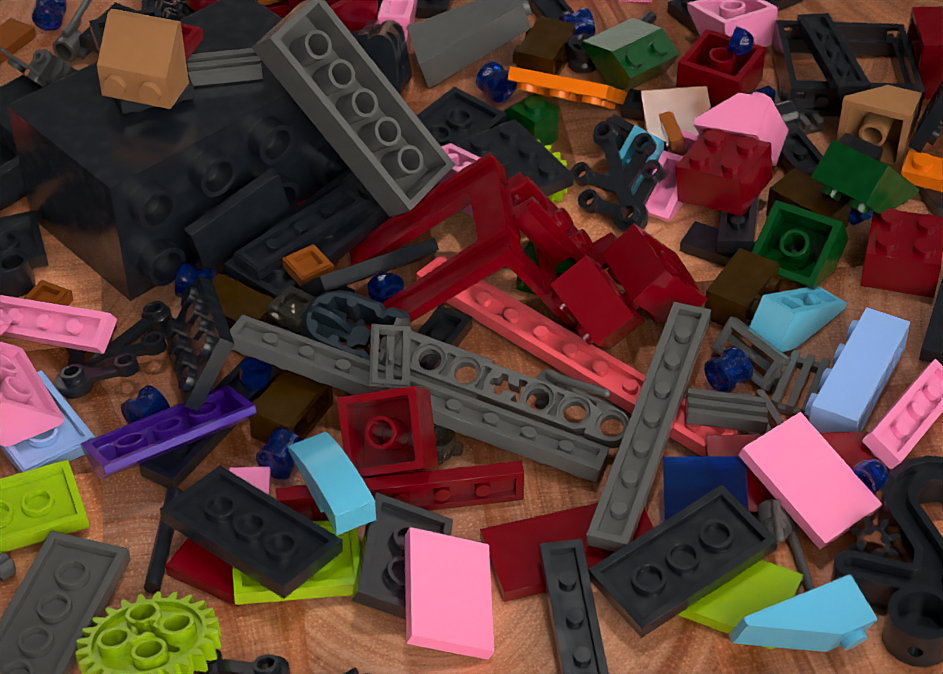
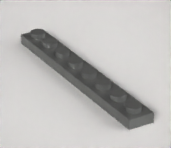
M677 302L673 303L587 532V545L616 552L633 541L711 320V309Z

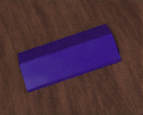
M225 385L209 392L200 411L185 407L183 402L80 444L99 480H102L244 422L256 414L257 411L253 403L230 386Z

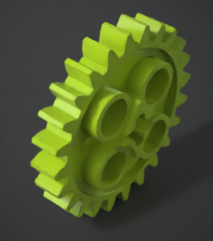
M158 591L149 600H146L143 594L138 595L137 602L133 604L125 599L121 600L122 608L118 610L109 607L105 608L106 618L93 617L92 623L94 627L82 629L84 638L76 641L78 651L75 652L81 674H193L194 670L206 672L208 670L206 661L217 659L216 649L222 647L220 640L222 635L214 609L207 608L204 600L194 603V598L191 594L179 600L178 592L175 591L167 598H162L161 592Z

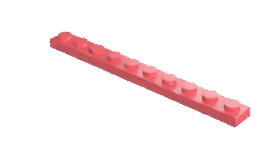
M442 255L438 256L416 273V281L449 259ZM484 280L479 281L446 301L448 304L471 316L476 321L569 377L609 390L610 395L604 398L632 414L646 378L644 374L593 344L588 345L583 338ZM683 398L669 437L706 459V436L737 435V430L686 423V402Z

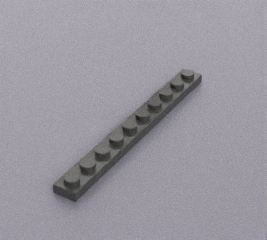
M243 314L230 329L235 343L232 350L240 352L244 356L259 359L280 369L289 370L311 378L318 383H324L344 390L352 395L368 393L370 360ZM378 364V379H385V366ZM394 370L393 380H401L400 371ZM410 375V386L430 389L434 424L596 483L607 459L610 447Z

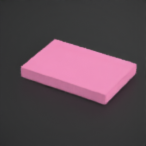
M801 412L743 447L739 453V457L770 493L781 502L782 507L820 550L849 531L852 526L855 527L865 520V516H871L877 512L882 506V503Z
M410 527L405 534L406 644L489 660L494 653L489 544Z

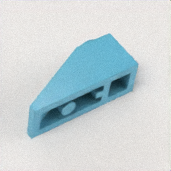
M819 286L815 290L806 287L763 295L750 328L781 352L796 349L845 310L847 302Z
M851 574L743 617L728 636L734 644L827 652L842 645L844 650H850L868 638L865 632L878 619Z

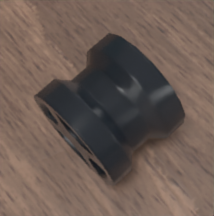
M586 33L577 34L569 39L568 50L570 54L567 63L572 71L590 73L597 69L581 45L584 40L594 35Z

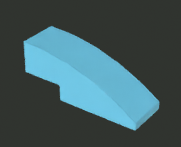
M327 432L288 446V450L320 512H325L336 535L376 520L373 496L346 453Z

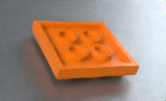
M511 66L507 79L516 82V89L551 98L554 96L583 104L584 102L615 110L616 104L623 105L628 92L609 85Z

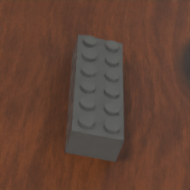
M305 0L301 2L251 47L389 217L411 211L455 166L454 162L325 0Z

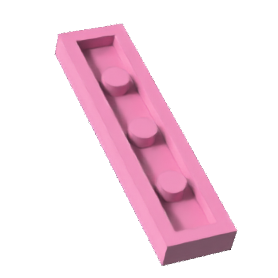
M0 295V308L13 320L1 335L4 337L104 354L118 320L111 313Z
M936 359L922 370L862 440L874 456L880 459L890 470L903 461L943 412V366Z

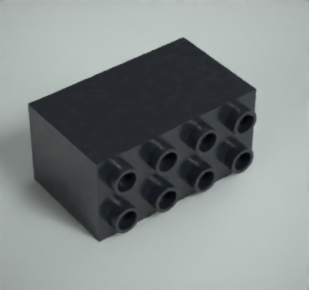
M219 0L179 21L183 24L203 28L204 39L192 53L198 54L251 48L277 25L282 18L255 0ZM262 60L263 79L194 86L195 98L174 104L171 109L153 107L141 112L122 114L117 98L102 96L97 69L98 61L7 106L30 211L35 210L38 224L130 301L156 286H165L172 283L182 271L196 264L197 261L184 229L270 168L280 175L291 212L296 207L298 201L304 202L349 168Z

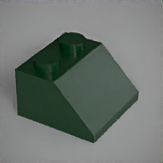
M635 18L624 21L581 43L606 83L625 92L666 73L680 55L663 28Z
M833 139L811 176L812 179L822 185L821 193L836 201H839L841 196L849 199L847 205L864 215H867L869 210L881 215V213L889 208L895 209L916 196L920 190L890 166Z
M775 200L752 253L780 263L778 277L815 290L835 271L849 237L843 222Z

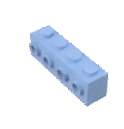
M866 307L860 320H853L846 336V345L839 344L833 358V368H826L819 384L820 392L818 394L813 392L806 405L805 415L810 416L809 422L819 433L862 432L905 350L910 321Z

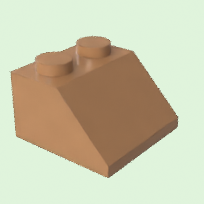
M110 9L97 62L102 96L171 109L189 84L181 22Z
M886 85L846 95L842 103L837 142L845 133L880 146L883 148L881 162L894 170L901 171L911 149L908 146L915 131L922 93Z

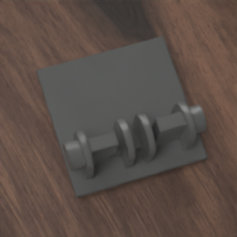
M0 47V51L10 57L7 61L9 65L23 74L27 69L30 70L27 77L45 87L47 82L52 84L60 80V78L78 71V69L73 68L47 49L36 50L33 54V60L28 65Z

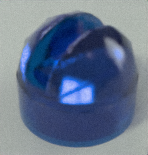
M736 26L727 51L736 55L748 54L754 45L753 35L746 29Z
M253 357L243 360L239 372L240 383L248 391L265 389L271 378V365Z
M864 460L852 468V471L873 494L881 490L888 480V470L879 460Z

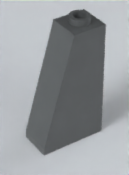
M475 0L407 26L428 88L437 85L529 30L530 25L527 16L531 15L532 11L528 0Z

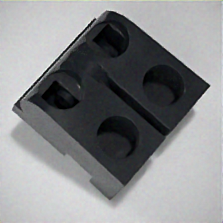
M378 19L369 20L361 30H353L350 33L396 91L401 94L406 84L412 78L404 29L398 22L393 20L384 21L380 25Z

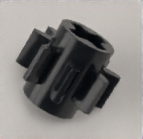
M868 515L865 516L864 520L866 528L863 530L853 526L850 528L852 534L858 537L856 543L848 546V550L858 549L860 552L883 557L885 553L895 557L899 555V552L891 547L892 540L898 539L901 533L895 532L890 534L886 529L889 524V518H885L880 525H873V520ZM879 531L882 533L880 541L885 544L884 550L877 548L870 552L867 549L869 542L864 539L865 533L872 535Z

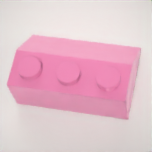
M0 341V445L9 447L62 425L65 418L23 348Z

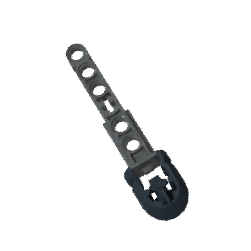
M330 291L314 298L306 308L301 322V335L370 360V355L366 351L354 350L358 347L367 348L370 342L371 330L366 328V325L410 326V315L394 307L386 309L382 303L352 292ZM411 330V376L577 436L585 435V439L612 449L620 447L629 423V419L623 411L601 402H597L595 407L587 397L493 364L494 360ZM395 335L394 370L401 372L402 336ZM386 336L383 337L380 343V353L378 355V364L385 366ZM341 342H347V345H342ZM427 354H436L442 360L436 369L425 370L420 366L421 359ZM462 367H472L477 371L476 378L470 383H460L456 380V373ZM503 381H507L509 389L520 394V402L516 403L515 393L503 390L501 395H497L494 385L501 386ZM534 393H544L550 400L545 408L534 410L528 406V398ZM580 406L586 411V417L579 423H569L563 417L564 412L569 407ZM610 419L618 420L623 425L622 432L615 437L604 435L600 428L605 421Z

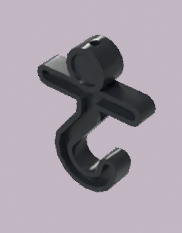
M927 455L908 459L892 469L883 484L880 497L882 506L879 508V524L885 518H889V524L886 529L890 534L895 532L901 533L898 539L892 540V544L904 562L855 550H845L836 555L830 580L832 582L851 574L868 604L887 608L882 629L883 643L888 652L898 661L916 667L934 666L943 661V537L921 506L922 503L940 502L943 504V457Z

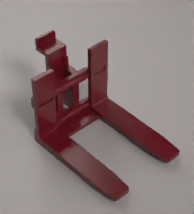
M489 152L428 192L411 211L395 215L369 233L362 242L350 250L351 265L393 252L471 204L477 233L476 242L385 301L383 305L386 309L394 307L407 312L410 315L411 323L501 268L508 266L573 332L578 325L577 319L575 317L572 318L569 314L565 315L552 299V296L556 294L550 286L557 277L555 266L571 256L578 262L587 255L606 270L610 266L602 253L618 238L610 232L597 241L592 242L584 229L578 230L574 226L573 220L566 209L563 207L558 209L529 176L524 177L521 173H518L508 179L505 167ZM519 229L534 244L538 266L521 249ZM366 325V328L371 330V326ZM379 334V339L383 338L386 335Z

